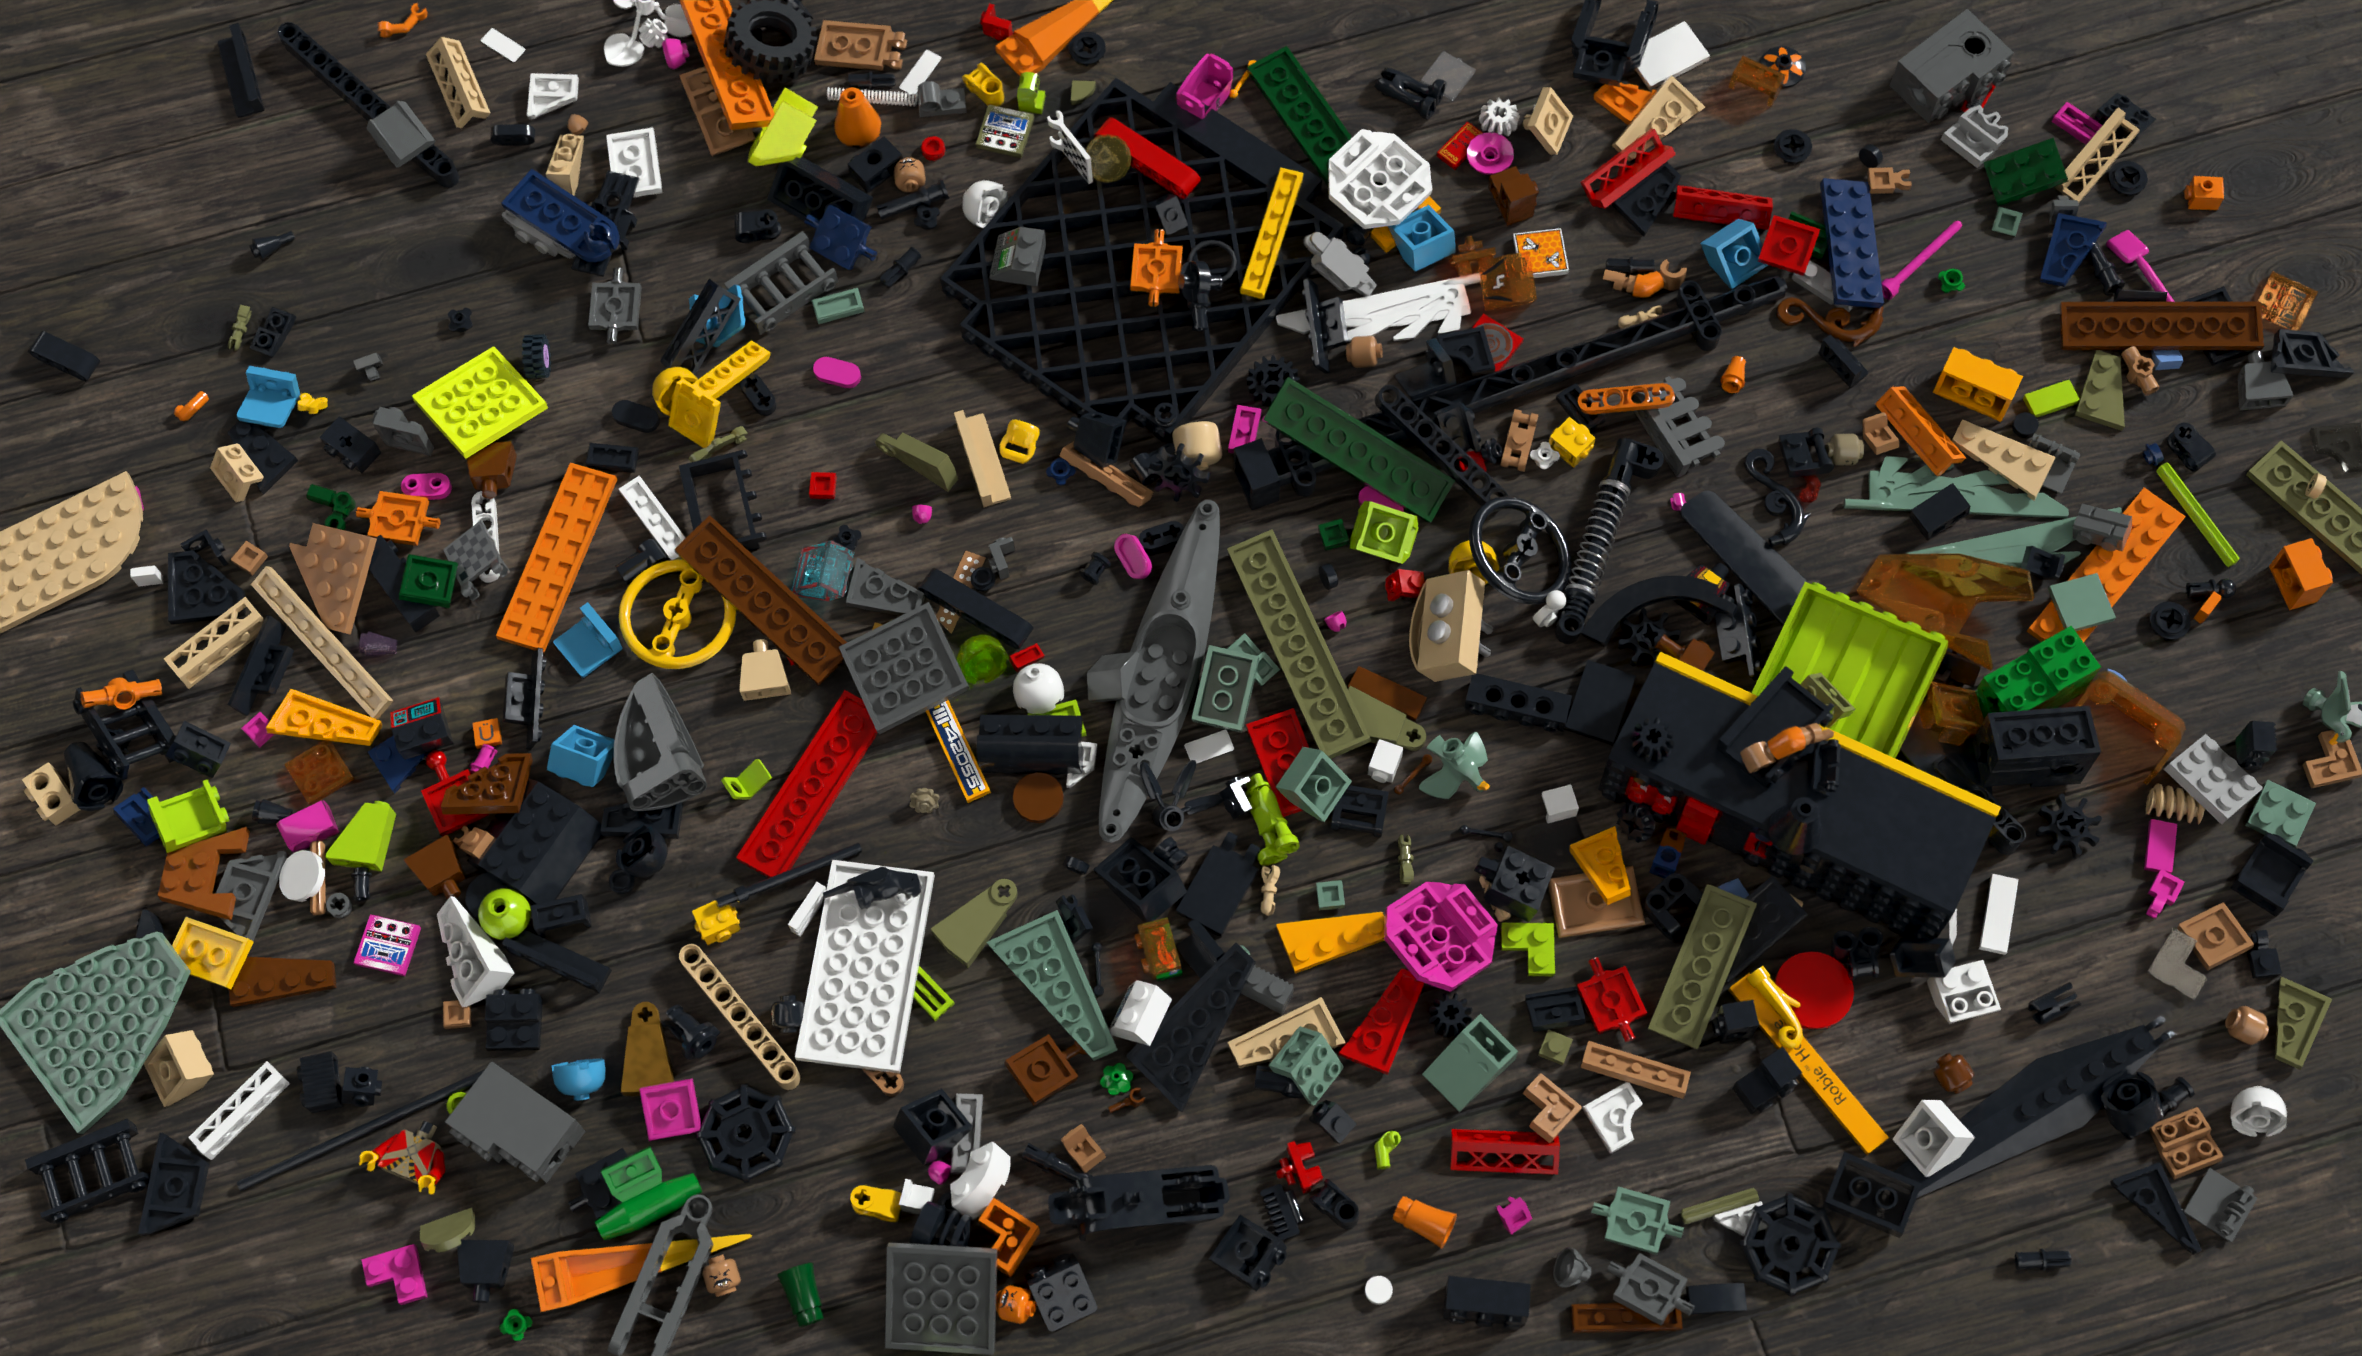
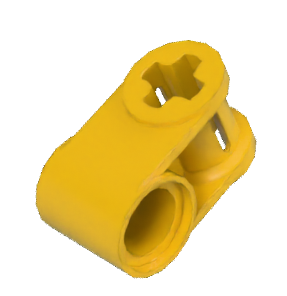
M979 63L977 68L969 75L965 74L962 76L965 86L987 106L989 104L1000 106L1004 102L1002 82L983 63Z
M860 1185L852 1190L850 1200L856 1213L888 1222H898L901 1210L899 1203L902 1193ZM863 1196H867L868 1201L860 1205L858 1199L860 1200Z

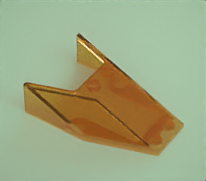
M1882 554L1877 557L1857 589L1859 595L1886 612L1894 614L1902 622L1907 623V621H1911L1920 625L1921 630L1928 633L1935 631L1944 635L1945 640H1948V648L1990 671L1993 668L1988 641L1959 634L1973 609L1980 602L2033 601L2034 599L2029 570L1963 554Z

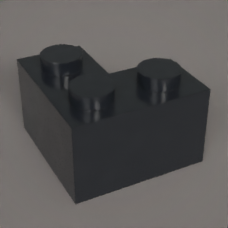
M1781 1047L1762 1060L1755 1070L1738 1080L1732 1089L1751 1114L1757 1110L1763 1113L1773 1105V1099L1779 1095L1783 1099L1795 1090L1794 1087L1799 1084L1797 1080L1802 1072L1786 1050Z

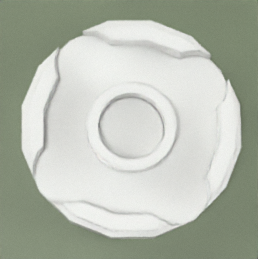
M305 850L295 852L287 858L279 876V886L283 895L290 900L299 902L307 901L305 899L315 896L321 888L325 877V869L322 868L321 862L323 863L322 858L316 853Z

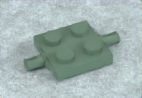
M1617 1187L1614 1201L1610 1207L1594 1202L1592 1207V1214L1607 1217V1230L1604 1238L1606 1241L1657 1255L1660 1242L1665 1234L1680 1239L1683 1234L1684 1227L1668 1224L1667 1214L1670 1205L1668 1200Z

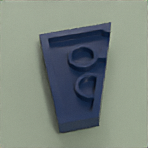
M2058 213L2040 282L2065 287L2106 228L2107 222Z
M394 736L368 751V754L394 794L401 788V783L408 775L411 776L416 771L415 767L428 755V753L404 760L398 752Z

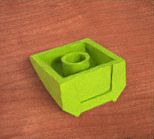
M1364 501L1358 510V516L1350 537V549L1403 564L1411 555L1417 535V516L1371 501Z

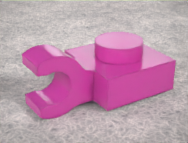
M2160 869L2147 893L2155 898L2150 904L2146 915L2156 919L2165 903L2172 906L2185 881Z

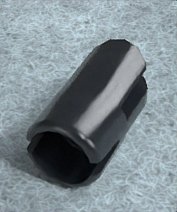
M2071 982L2029 1002V1012L2035 1009L2038 1011L2032 1015L2035 1022L2044 1025L2081 1006L2080 1001L2069 1003L2078 997L2075 991L2054 999V997L2072 989Z

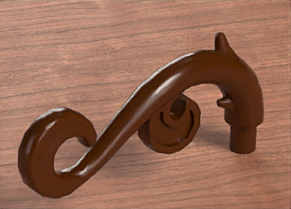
M1786 298L1777 307V317L1781 323L1789 326L1800 323L1804 318L1802 312L1797 316H1792L1788 313L1789 307H1800L1822 331L1828 335L1831 334L1836 339L1854 342L1853 347L1874 336L1883 322V306L1881 308H1874L1868 320L1860 323L1863 327L1856 330L1841 329L1849 324L1851 317L1844 308H1832L1828 312L1826 319H1824L1808 304L1797 298ZM1836 321L1840 322V328L1834 324Z

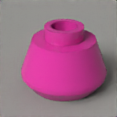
M665 38L662 42L663 52L669 68L675 70L686 62L685 58L689 57L686 43L681 44L679 39Z

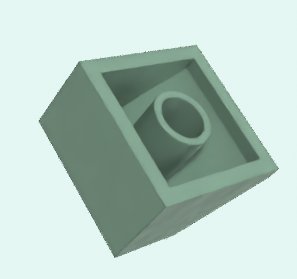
M1303 747L1276 788L1290 803L1318 820L1325 822L1352 781L1322 750Z

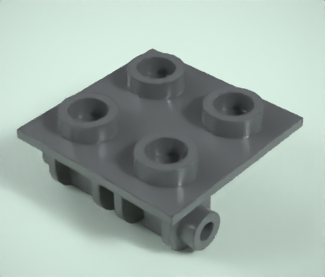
M2034 434L2028 446L2055 457V461L2042 486L2062 494L2080 457V453L2076 452L2077 450L2075 449L2073 451L2062 446L2063 444L2061 443L2057 444L2054 440L2050 441L2041 437L2042 435Z
M2209 1168L2183 1212L2232 1243L2258 1198L2253 1195L2254 1190L2251 1187L2244 1185L2241 1188Z

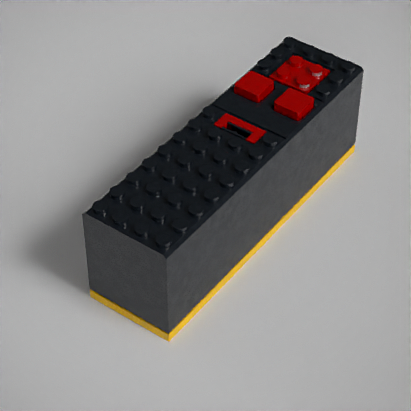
M1660 652L1610 752L1598 789L1602 791V796L1611 801H1615L1617 798L1626 804H1640L1651 813L1654 821L1659 823L1663 821L1670 822L1677 826V831L1686 833V837L1703 845H1705L1706 841H1709L1728 851L1739 854L1748 865L1753 867L1761 865L1767 868V872L1776 878L1784 876L1791 879V883L1797 888L1806 889L1808 887L1816 891L1815 894L1823 900H1830L1831 898L1840 902V907L1847 911L1853 912L1857 910L1864 913V918L1873 923L1881 921L1889 925L1888 929L1896 934H1903L1904 932L1913 936V938H1938L1957 908L2001 807L1836 731H1833L1834 736L1830 739L1838 740L1839 745H1841L1840 763L1832 764L1831 767H1839V787L1836 788V792L1830 793V797L1812 789L1811 777L1813 773L1814 744H1811L1809 747L1805 746L1800 751L1801 755L1793 765L1787 763L1782 769L1785 773L1776 784L1771 781L1765 788L1716 749L1719 739L1758 696ZM1646 718L1650 720L1651 724L1658 718V725L1662 726L1668 723L1667 731H1674V737L1671 739L1675 742L1674 748L1669 749L1670 755L1668 758L1661 756V761L1658 763L1653 757H1651L1649 763H1646V756L1643 755L1637 758L1636 752L1638 750L1630 748L1633 742L1630 739L1631 732H1635L1634 727L1637 723L1643 725V721ZM1820 726L1821 729H1822V731H1823V730H1826V729H1829V728H1827V727H1826V728H1823L1822 726ZM1829 739L1824 740L1822 742L1828 744ZM1798 798H1810L1818 806L1822 825V836L1818 845L1811 852L1797 854V856H1790L1779 851L1770 840L1768 824L1771 816L1777 809Z

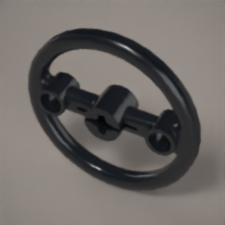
M1508 496L1494 498L1478 509L1470 524V549L1477 568L1494 589L1511 600L1532 605L1546 603V597L1551 591L1558 590L1562 592L1571 573V555L1562 531L1544 510L1527 500ZM1499 509L1521 511L1526 515V518L1519 526L1521 533L1505 546L1503 555L1506 563L1496 572L1489 563L1482 545L1481 534L1484 521L1489 514ZM1545 529L1552 539L1558 554L1559 570L1556 581L1545 591H1522L1515 586V583L1521 578L1520 567L1537 553L1538 546L1535 538L1538 533Z

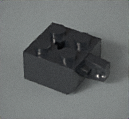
M1507 846L1500 855L1499 860L1480 857L1474 871L1486 877L1485 880L1489 882L1484 895L1487 903L1530 922L1539 910L1555 868Z

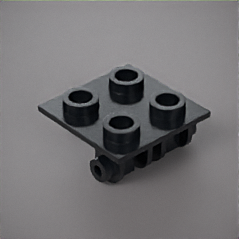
M2118 92L2097 110L2098 113L2094 117L2098 123L2104 125L2115 110L2120 108L2126 113L2124 119L2140 129L2139 133L2130 142L2133 145L2139 139V135L2156 120L2146 109L2138 107L2127 96L2121 95ZM2120 125L2115 132V136L2121 132L2119 138L2125 139L2131 132Z

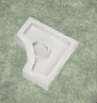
M1626 1082L1583 1106L1582 1109L1609 1153L1612 1154L1634 1141L1630 1130L1631 1118L1643 1103L1631 1084Z

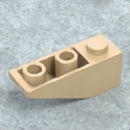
M566 134L559 137L546 172V177L574 196L578 186L584 137Z

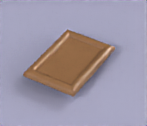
M1633 866L1625 867L1630 885V896L1609 905L1605 903L1585 873L1551 878L1548 889L1558 938L1645 925Z

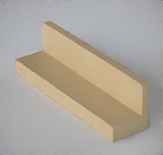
M963 410L954 412L956 425L983 508L1010 500L1011 495L984 414L966 418Z

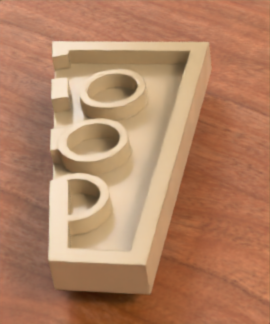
M1965 420L1961 421L1952 439V442L1958 449L1977 462L1981 461L1987 465L1994 474L2003 476L2009 481L2010 485L2026 492L2027 496L2035 501L2055 461V457Z

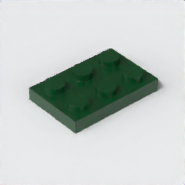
M2054 137L1983 162L1998 206L2069 182Z

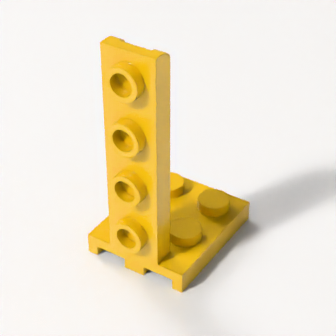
M751 340L693 384L681 378L676 382L668 426L702 448H707L714 440L721 402L716 399L767 362L771 352Z

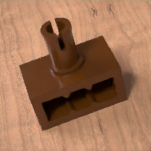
M1665 634L1662 635L1655 645V648L1664 654L1702 671L1715 653L1710 650L1708 644L1701 640L1693 638L1687 646L1681 647Z

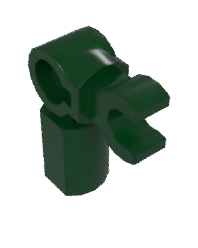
M311 484L306 494L307 500L333 507V514L326 518L325 526L332 527L334 522H339L337 529L345 530L346 523L344 520L354 510L355 500L347 492L337 493L336 491Z

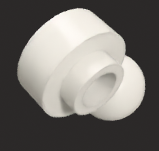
M1554 590L1547 595L1546 605L1533 616V620L1539 627L1544 625L1549 627L1558 619L1556 616L1558 610L1562 609L1566 604L1564 593Z

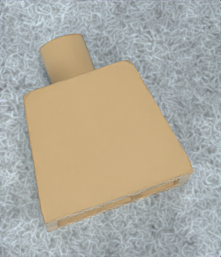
M765 639L755 640L753 642L754 652L745 653L742 656L740 693L743 700L791 694L779 651L776 649L769 650L768 641Z

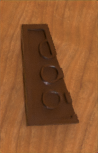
M247 956L232 989H229L230 1005L238 1007L337 988L335 966L329 960Z

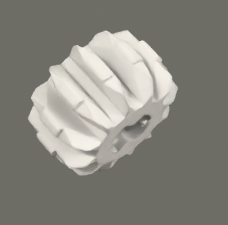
M1499 97L1497 102L1490 99L1487 105H1483L1481 115H1479V122L1482 124V131L1499 135L1504 134L1509 137L1511 131L1517 129V122L1520 116L1517 113L1516 105H1510L1509 99L1501 102Z

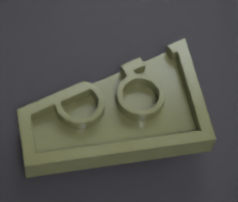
M2280 977L2275 1059L2301 1070L2332 1001L2331 998L2284 977Z

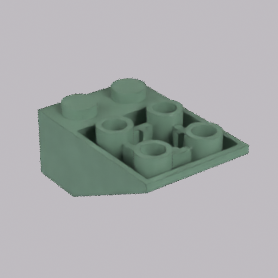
M1480 1014L1451 1042L1422 1075L1460 1113L1516 1060L1518 1051Z

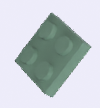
M2267 780L2245 826L2263 835L2267 832L2279 835L2287 844L2295 848L2316 803Z

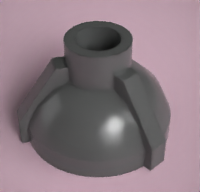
M1566 1247L1558 1253L1553 1271L1554 1280L1558 1283L1557 1286L1566 1288L1580 1283L1581 1280L1587 1281L1589 1279L1591 1267L1588 1266L1576 1249Z

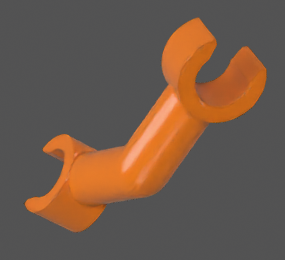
M415 3L411 7L412 14L403 24H391L386 21L379 22L378 31H380V37L387 38L396 33H408L418 20L421 21L427 17V9L424 8L422 12L416 13L419 7L418 3Z

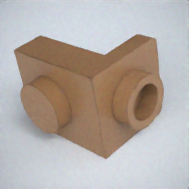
M1885 412L1863 419V439L1876 455L1899 447V439L1888 427Z
M1082 1124L1069 1131L1061 1139L1068 1154L1084 1173L1106 1158L1104 1152L1090 1137Z

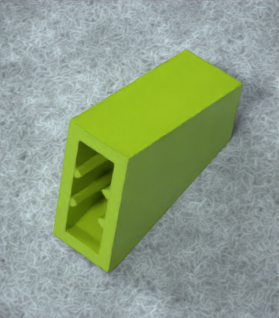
M375 801L374 804L364 803L327 851L326 858L332 865L351 868L367 867L369 870L382 872L396 818L394 810L388 803L382 801Z

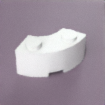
M994 1142L970 1152V1161L965 1172L959 1179L950 1184L952 1207L962 1215L967 1214L971 1216L972 1220L985 1211L1000 1185L1005 1186L1009 1175L1010 1156Z

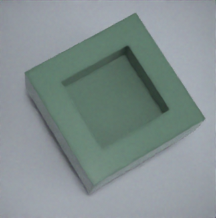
M1342 880L1316 883L1319 910L1345 908Z

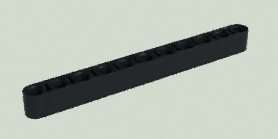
M285 22L278 27V36L285 49L368 122L369 119L373 120L390 108L385 101L295 23ZM434 144L412 158L417 165L443 187L450 188L459 182V173L453 161Z

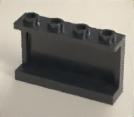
M1787 666L1779 672L1723 734L1716 746L1717 750L1765 788L1771 781L1776 784L1785 773L1782 769L1787 763L1793 765L1800 757L1801 752L1798 751L1778 760L1774 757L1776 762L1769 768L1764 766L1753 773L1748 772L1741 758V752L1755 743L1762 741L1767 743L1778 733L1790 727L1797 726L1800 728L1817 723L1819 726L1826 728L1834 718L1832 712L1835 705L1830 703L1826 706L1792 679L1794 672Z

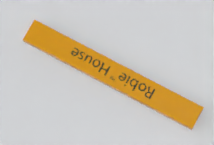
M1750 973L1732 985L1728 991L1737 1002L1754 1001L1759 1022L1758 1027L1777 1049L1783 1047L1801 1070L1802 1074L1800 1077L1864 1153L1868 1155L1889 1138L1804 1037L1801 1044L1793 1049L1784 1047L1780 1043L1778 1032L1787 1024L1756 987L1753 988L1746 979ZM1786 1033L1787 1037L1793 1040V1034Z

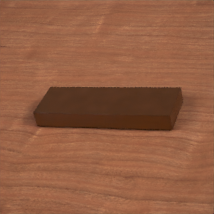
M1358 666L1347 688L1349 689L1352 686L1406 714L1407 718L1415 722L1427 701V697Z

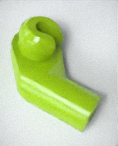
M1388 1131L1375 1143L1377 1169L1390 1168L1389 1153L1401 1141L1398 1132Z

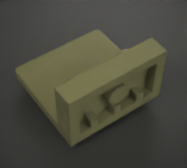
M1822 673L1808 675L1800 684L1826 706L1830 703L1835 705L1832 712L1834 718L1827 726L1829 729L1840 718L1849 717L1856 710Z

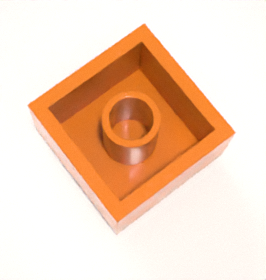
M2312 538L2284 546L2269 565L2289 610L2318 602L2333 583L2332 573L2329 568H2326L2322 560L2321 550L2315 545Z

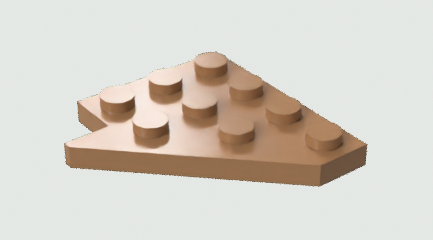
M313 523L307 546L290 543L289 547L323 624L328 629L351 635L377 539Z

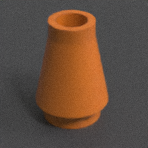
M1732 357L1730 364L1720 379L1721 386L1726 392L1738 393L1744 387L1746 360L1743 357Z

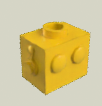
M1569 417L1559 428L1553 431L1549 443L1550 447L1554 451L1559 452L1560 457L1574 468L1583 458L1585 459L1589 455V452L1594 447L1595 437L1590 434L1586 426L1578 424Z
M712 901L692 911L696 920L695 929L701 933V939L705 940L707 945L716 941H726L731 938V934L741 930L739 927L740 921L736 917V914H738L736 908L730 905L719 909L716 902Z

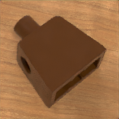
M512 441L491 443L467 458L472 484L475 490H482L484 498H495L497 496V489L508 488L511 484L517 459Z
M448 835L441 837L404 859L405 863L433 896L443 892L448 900L450 896L458 898L461 895L457 883L465 879V874L455 845Z

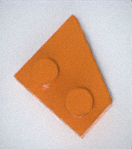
M1621 82L1619 87L1604 84L1594 94L1593 99L1629 125L1657 90L1653 89L1652 92L1638 89L1637 85L1623 84Z

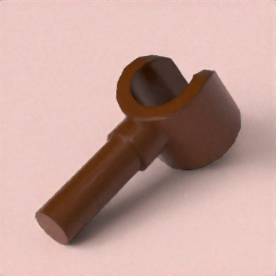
M1141 1088L1132 1089L1128 1098L1108 1107L1110 1113L1129 1105L1133 1107L1141 1106L1145 1097L1140 1100L1133 1098V1095L1138 1094Z

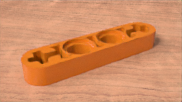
M1666 383L1591 389L1583 391L1579 395L1578 405L1586 414L1659 409L1672 405L1675 400V394L1672 387ZM1663 390L1669 395L1665 397L1664 401H1661L1660 397H1652L1653 402H1650L1649 391H1652L1653 396L1661 395ZM1636 392L1645 394V400L1642 403L1636 404L1632 401V396ZM1613 394L1621 397L1619 404L1615 406L1607 403L1609 396ZM1603 395V407H1601L1600 402H1593L1591 407H1587L1586 403H1584L1588 401V397H1592L1593 401H1601L1599 396Z

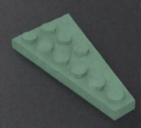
M1058 910L986 942L1093 1061L1118 1050Z

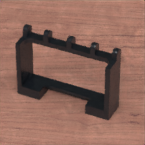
M740 450L679 465L693 531L702 523L693 478L735 468L750 530L749 536L737 538L736 540L748 551L759 549V542L766 540L767 536L764 532L756 534L754 522L761 521L762 515L761 513L751 514L748 501L756 499L757 494L756 491L746 492L743 479L752 476L750 469L741 471L739 460L748 456L747 451Z

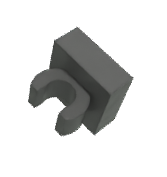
M2067 195L2057 196V200H2053L2049 215L2050 225H2055L2058 213L2077 216L2078 200H2069Z
M373 353L353 360L357 371L360 373L366 371L370 381L380 378L376 367L383 365L379 354Z

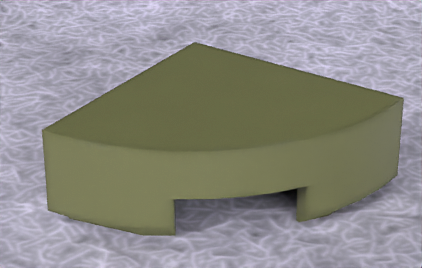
M1072 80L1071 105L1081 104L1083 100L1092 95L1096 88V82Z

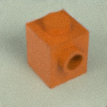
M2194 176L2190 184L2186 185L2184 197L2188 200V209L2218 210L2224 200L2223 177Z

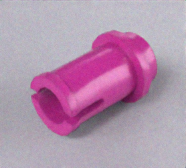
M483 744L475 762L470 764V773L473 774L483 767L488 769L498 751L490 745Z

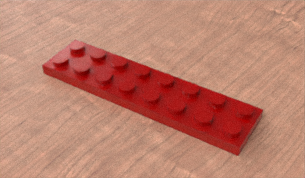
M844 690L736 858L739 862L768 878L788 871L793 867L878 734L861 698Z

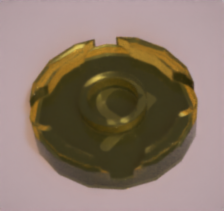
M1110 134L1099 135L1090 141L1085 150L1091 157L1092 177L1097 181L1107 183L1118 181L1125 176L1130 168V149L1126 142L1118 136Z

